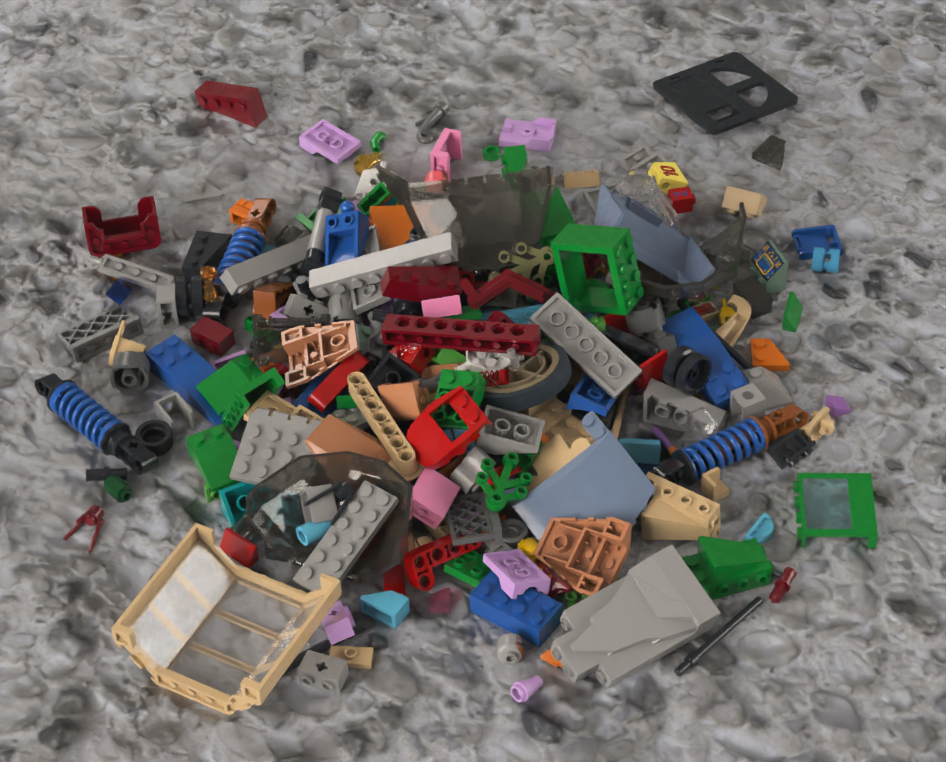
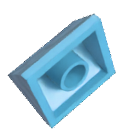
M620 438V444L635 463L659 464L661 440Z

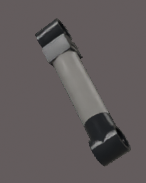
M324 186L321 191L314 215L316 218L306 257L300 268V274L304 276H309V270L324 267L326 216L338 213L342 192L327 186Z

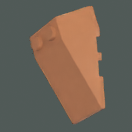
M355 321L332 322L331 325L322 326L320 323L315 324V327L307 328L301 325L282 331V346L289 356L290 371L285 373L286 388L291 389L312 382L358 351Z
M331 414L305 440L316 460L321 462L326 470L325 474L328 479L331 478L334 484L337 481L340 483L346 481L355 490V493L364 480L376 485L387 472V465L391 460L377 437Z
M588 517V519L551 518L533 555L578 593L591 596L616 582L630 552L632 524L614 517H606V519H595L594 517Z

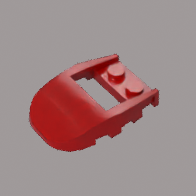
M459 386L434 400L414 420L408 429L407 441L415 451L416 460L420 465L427 469H438L450 463V459L459 454L461 456L466 452L467 446L481 436L479 431L486 424L490 426L492 422L466 390ZM450 403L469 427L467 431L453 442H451L431 417L435 410Z

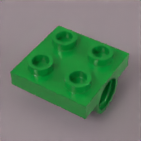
M474 550L453 558L444 566V572L474 587H477L491 569L482 561L483 556Z

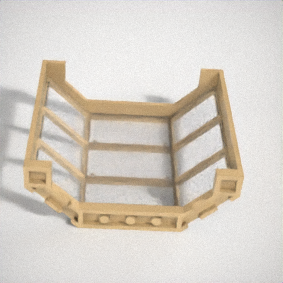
M195 523L111 628L114 642L120 648L124 646L131 653V660L140 669L145 667L152 674L150 679L155 684L224 714L231 715L236 710L243 711L249 709L251 705L259 706L264 702L342 595L341 582L334 576L322 573L320 575L321 588L306 593L301 589L286 585L284 582L276 581L264 574L251 571L247 567L236 565L216 544L214 530L208 526Z

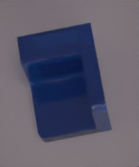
M118 278L106 292V295L118 305H121L133 289Z

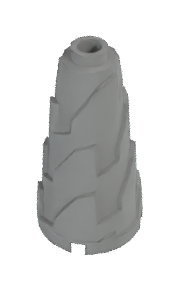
M350 290L328 296L327 308H329V311L325 318V326L331 325L332 322L354 320L355 324L363 325L362 315H357L353 309Z

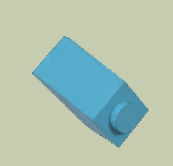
M392 590L363 595L360 598L362 613L395 629L410 612L409 598Z

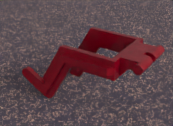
M508 268L477 289L474 288L467 277L460 279V285L467 294V302L473 309L479 308L508 287L541 303L548 301L557 293Z

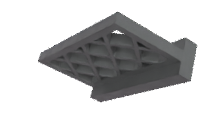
M121 304L55 334L57 339L72 354L74 361L79 363L112 348L115 335L118 333L122 320H126V327L122 338L130 340L143 334L144 331L140 317L138 315L134 316ZM121 311L123 312L122 315H115ZM111 320H118L117 323H110ZM78 335H85L84 338H77Z
M484 490L479 493L456 496L448 509L446 517L453 546L493 539L495 545L504 544L498 512L487 508L485 501L487 495Z

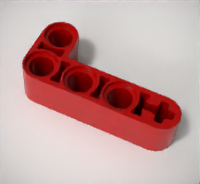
M356 351L344 359L312 392L307 401L321 413H324L336 401V396H340L348 388V375L352 372L363 373L368 368L371 360L360 351Z
M448 534L408 551L404 555L403 562L410 585L422 591L431 590L435 583L432 567L477 549L481 546L482 541L457 545L450 549L452 539L451 534ZM436 549V555L432 557V553ZM418 557V562L414 565V561ZM424 577L423 583L420 584V579Z

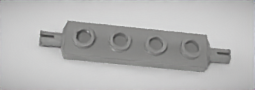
M105 254L102 258L93 255L89 257V262L98 265L100 273L155 291L157 286L175 285L174 276L108 254Z

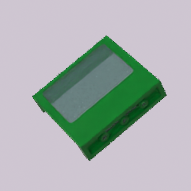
M871 473L797 474V481H793V493H797V496H794V508H798V511L795 513V522L799 524V527H797V539L801 540V548L806 546V537H867L868 548H876L878 532Z

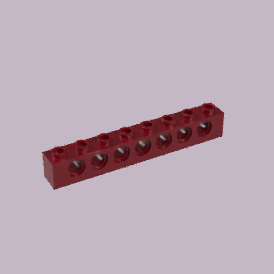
M387 314L381 327L383 344L504 354H508L507 349L514 348L517 355L536 356L541 343L539 325Z

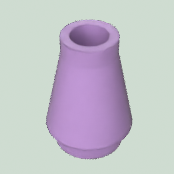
M535 675L534 677L515 682L511 687V694L517 702H526L543 686V681L540 676Z

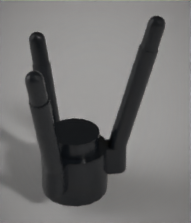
M337 481L332 487L306 501L304 506H308L336 490L334 492V495L337 497L335 503L337 504L341 501L343 504L330 522V525L333 526L348 503L354 498L355 490L346 481L342 483Z

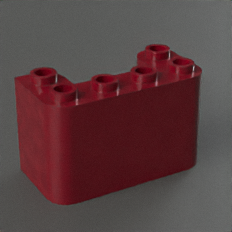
M154 196L143 197L138 201V215L102 220L101 211L98 207H82L83 223L90 255L102 257L105 254L117 255L157 248L161 243V235Z

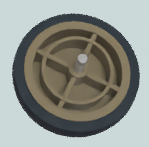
M541 341L537 355H524V360L518 361L514 348L507 349L511 366L504 369L509 371L510 382L507 385L486 386L479 408L485 411L486 405L516 412L537 406L557 395L568 384L572 374L570 360L564 348L553 342Z

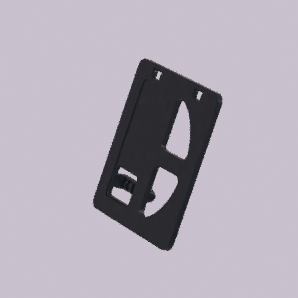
M738 52L723 55L653 82L654 90L703 128L706 134L718 135L798 103V97ZM711 72H735L751 78L726 86L714 77ZM763 86L768 96L766 101L759 107L752 106L738 95L754 87ZM728 106L732 108L731 115L715 121L707 115Z

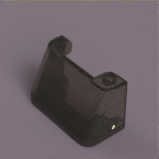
M253 314V362L261 367L269 366V363H277L279 361L289 363V356L282 346L281 332L304 325L306 328L315 327V324L320 323L322 326L331 325V314H321V317H317L316 320L315 316H311V318H272V316H268L267 320L263 317V314Z

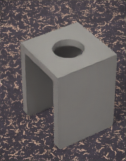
M754 383L731 391V416L742 412L741 421L749 416L759 419V417L765 415L766 398Z
M177 391L155 401L157 419L169 424L173 432V438H176L174 422L170 416L177 412L182 415L192 429L196 428L192 409ZM172 402V406L168 410L163 409L167 403Z
M332 484L308 487L299 493L305 523L311 520L313 523L332 521L337 513L333 491L310 505L304 506L306 501L332 487Z

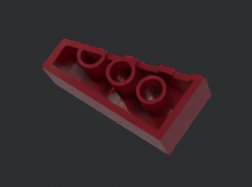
M206 80L194 91L199 106L254 128L259 126L268 117L258 88Z

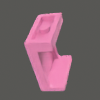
M444 128L430 153L431 171L438 170L444 173L448 178L449 184L451 180L450 160L462 159L461 131Z
M424 468L400 508L435 530L445 517L461 487L434 469Z

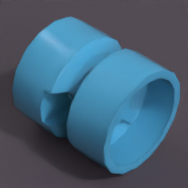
M814 247L811 271L822 272L826 269L829 273H838L840 250L829 249L826 251L825 248ZM825 258L830 259V262H825Z

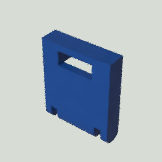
M835 225L800 228L791 231L800 260L813 259L814 247L825 248L826 251L829 249H839L840 256L843 254V247ZM826 238L833 239V241H830V248Z

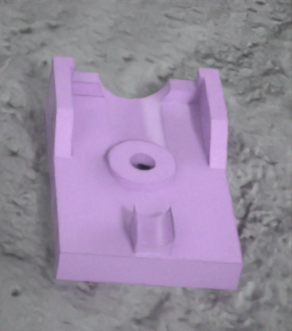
M539 117L533 122L505 119L499 137V146L525 145V149L550 152L556 133V119Z
M324 119L299 136L301 148L311 154L318 152L336 164H339L344 159L347 161V158L349 156L352 157L351 154L361 147L360 140Z
M520 549L483 554L482 561L499 577L501 589L511 599H517V595L523 594L529 587H536L538 592H542L545 595L548 594L551 579Z

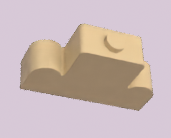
M560 434L555 435L541 447L532 464L538 476H532L531 484L524 486L527 488L528 493L592 444L586 438L581 437L576 439L571 446Z

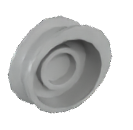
M508 518L501 521L503 542L511 548L517 549V545L522 539L529 538L528 528L522 520Z

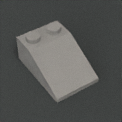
M486 405L484 414L492 424L490 426L486 424L479 431L481 436L477 439L476 447H480L485 453L493 455H503L508 452L516 454L538 453L545 420Z

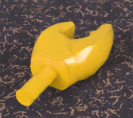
M725 298L721 299L723 307L718 315L720 327L736 313L732 307L727 306Z

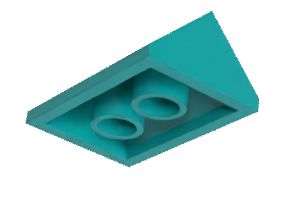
M240 482L219 490L221 508L233 529L268 516L276 496H280L282 490Z

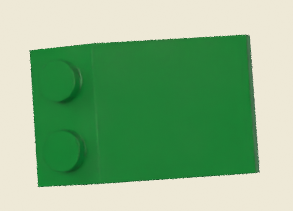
M246 353L232 359L200 382L196 388L217 414L222 415L235 391L264 373Z
M223 423L186 437L189 455L211 492L240 482L231 480L229 477L238 451Z

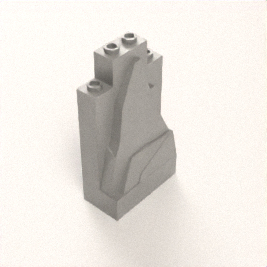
M671 544L629 569L625 577L564 610L560 617V623L568 633L553 641L551 653L554 659L559 660L563 666L565 675L571 678L574 683L596 671L599 682L608 689L711 630L721 612Z

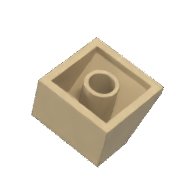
M727 186L722 207L726 209L727 213L736 215L737 212H742L744 217L754 219V216L760 217L768 197L760 193Z

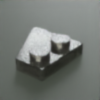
M770 135L752 153V159L782 171L786 141Z

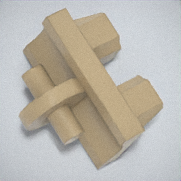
M824 407L820 412L813 411L810 414V423H806V425L799 428L803 436L808 437L809 443L813 440L817 442L822 435H831L835 431V422L829 416V407Z

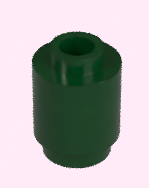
M110 475L104 481L105 491L117 502L123 503L131 498L133 489L121 477Z

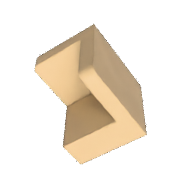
M719 467L703 473L701 478V491L708 499L714 502L728 496L730 491L720 480Z

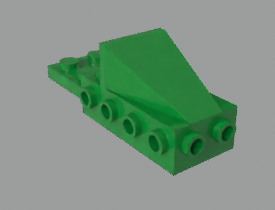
M700 536L698 537L697 554L682 557L711 600L771 584V574L774 571L771 560H768L763 545H760L756 538L738 542Z

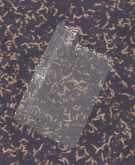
M704 407L676 419L675 422L684 432L678 443L684 448L712 434L718 424Z

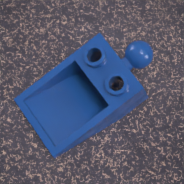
M349 200L341 203L340 211L342 213L326 216L325 266L360 257L363 254L369 235V217L358 210L354 211L355 206Z

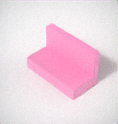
M460 295L421 301L423 317L440 318L462 314Z

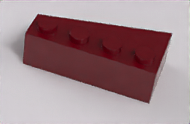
M387 266L380 282L383 297L420 303L423 300L454 295L461 296L462 294L458 266Z

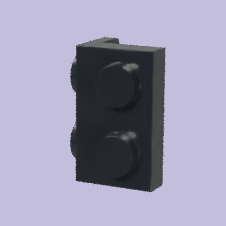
M796 429L770 447L767 452L782 470L786 466L791 468L797 464L799 457L803 456L806 458L813 452L812 447L816 442L813 440L809 443L799 429Z

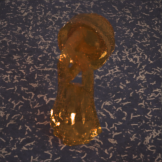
M203 266L200 268L204 286L203 299L213 302L217 297V292L212 281L217 278L218 272L213 266Z

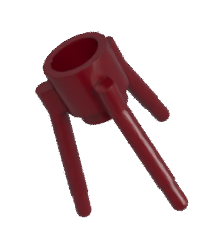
M92 505L76 520L77 524L63 539L67 540L84 523L89 526L97 525L88 550L91 553L101 526L105 523L103 519L104 511L99 506Z

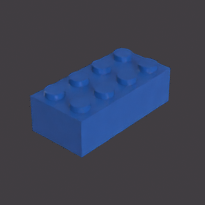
M492 570L469 594L471 612L511 633L521 636L522 639L539 648L561 624L562 603L538 592L532 587L526 589L523 594L517 595V599H511L501 589L499 577Z

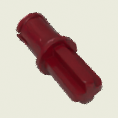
M786 567L781 577L775 581V587L769 595L772 603H780L785 593L791 589L790 585L797 575L793 568Z

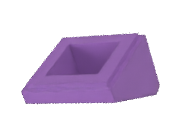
M826 395L825 405L830 408V413L834 418L852 412L843 397Z

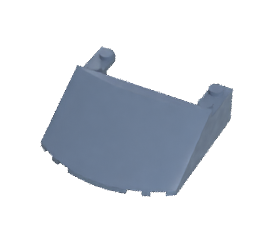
M602 184L594 225L630 228L634 252L638 260L679 283L686 291L690 293L694 291L699 294L715 271V267L694 238L688 234L684 237L677 232L679 227L674 224L672 227L662 222L664 217L627 195L624 198L618 195L619 191L614 188L610 192L608 190L609 187Z
M593 411L585 415L582 425L595 440V443L528 493L524 500L517 499L509 502L539 542L551 518L588 519V517H594L595 519H606V517H614L631 523L633 527L636 523L635 519L642 511L645 512L648 507V500L651 496H654L655 487L613 433L608 430ZM516 488L505 490L503 494L515 492Z

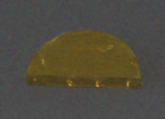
M373 152V154L365 155L363 153L358 156L354 161V171L361 177L362 171L371 169L382 159V154Z

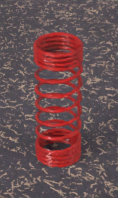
M507 369L496 370L495 375L493 370L490 371V375L486 371L485 376L483 371L480 372L486 381V373H488L486 386L507 385L510 382V374Z

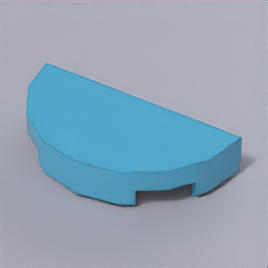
M764 512L743 537V540L756 538L759 544L770 540L774 533V524L771 517Z

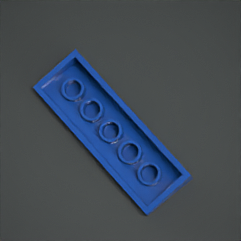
M585 373L572 392L565 409L593 411L594 413L606 416L616 399H613Z

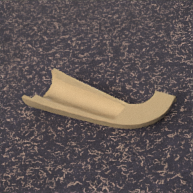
M735 294L728 301V305L735 306L737 312L715 331L731 347L735 344L751 316L750 304L744 298Z

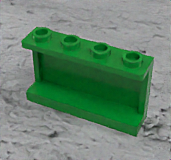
M275 367L235 391L221 416L223 424L230 428L232 432L237 429L247 410L267 390L277 396L286 382Z

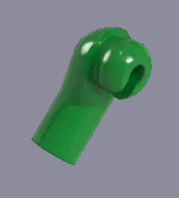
M377 131L370 140L372 152L375 154L381 151L379 142H384V139L387 137L382 131Z

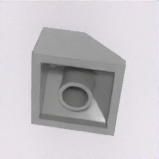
M762 366L743 370L742 374L749 384L754 383L766 398L765 411L793 404V400L777 374Z

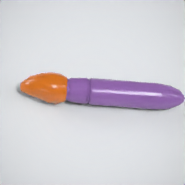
M652 426L653 434L658 440H661L662 445L672 456V453L677 450L676 447L672 445L658 427Z

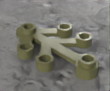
M518 242L516 244V252L518 254L528 253L536 256L530 260L510 254L507 250L499 252V260L502 263L509 261L518 264V266L509 270L517 274L523 272L522 276L529 279L533 267L540 264L538 273L533 277V281L535 282L537 278L542 279V282L539 283L542 286L544 285V275L547 266L554 263L550 246L538 249L526 245L525 242ZM520 245L525 247L523 251L518 249ZM548 253L551 255V257L549 259H545L543 257L544 254ZM507 254L508 257L507 259H502L501 255ZM492 272L488 277V282L501 273ZM516 290V293H517L518 295H520V296L525 295V294H523V293H521V292H519V291Z

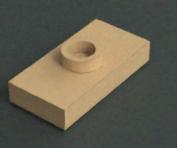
M331 646L329 656L347 660L348 668L371 669L374 650L373 647Z

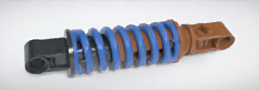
M256 198L243 224L235 228L227 251L224 253L212 282L206 289L208 301L203 308V317L206 316L214 321L224 322L227 319L229 310L239 305L241 295L238 293L232 296L220 277L226 268L256 257L263 251L267 244V228L277 208L275 199Z
M789 404L768 415H763L759 419L749 416L734 426L726 428L725 431L722 430L716 435H710L707 439L691 444L690 447L675 450L672 453L671 460L655 466L651 473L677 485L683 482L685 485L691 486L702 478L703 473L715 467H719L721 471L725 465L732 466L734 461L740 462L742 457L749 458L751 452L757 454L761 451H766L769 442H773L778 437L787 435L789 432L806 425L809 415L795 404Z

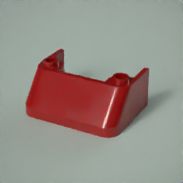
M608 314L603 317L606 324L631 334L627 328L625 315ZM665 349L639 365L642 374L634 380L638 387L647 388L651 378L666 384L662 376L663 367L668 358Z

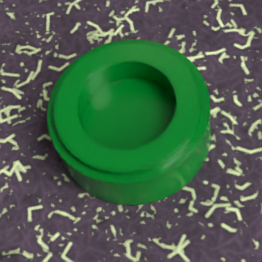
M490 145L483 149V158L487 161H496L501 156L500 148Z

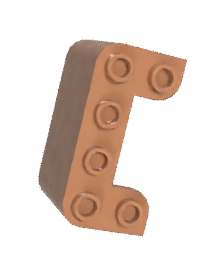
M465 362L427 366L419 378L428 379L434 377L442 369L455 370V367ZM419 380L395 384L384 383L378 386L381 401L395 422L415 420L435 400L437 390L429 392L428 387L422 388L418 385L420 384Z

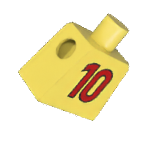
M654 162L649 171H644L642 174L643 181L650 182L656 192L668 194V189L682 188L688 185L687 180L675 162Z

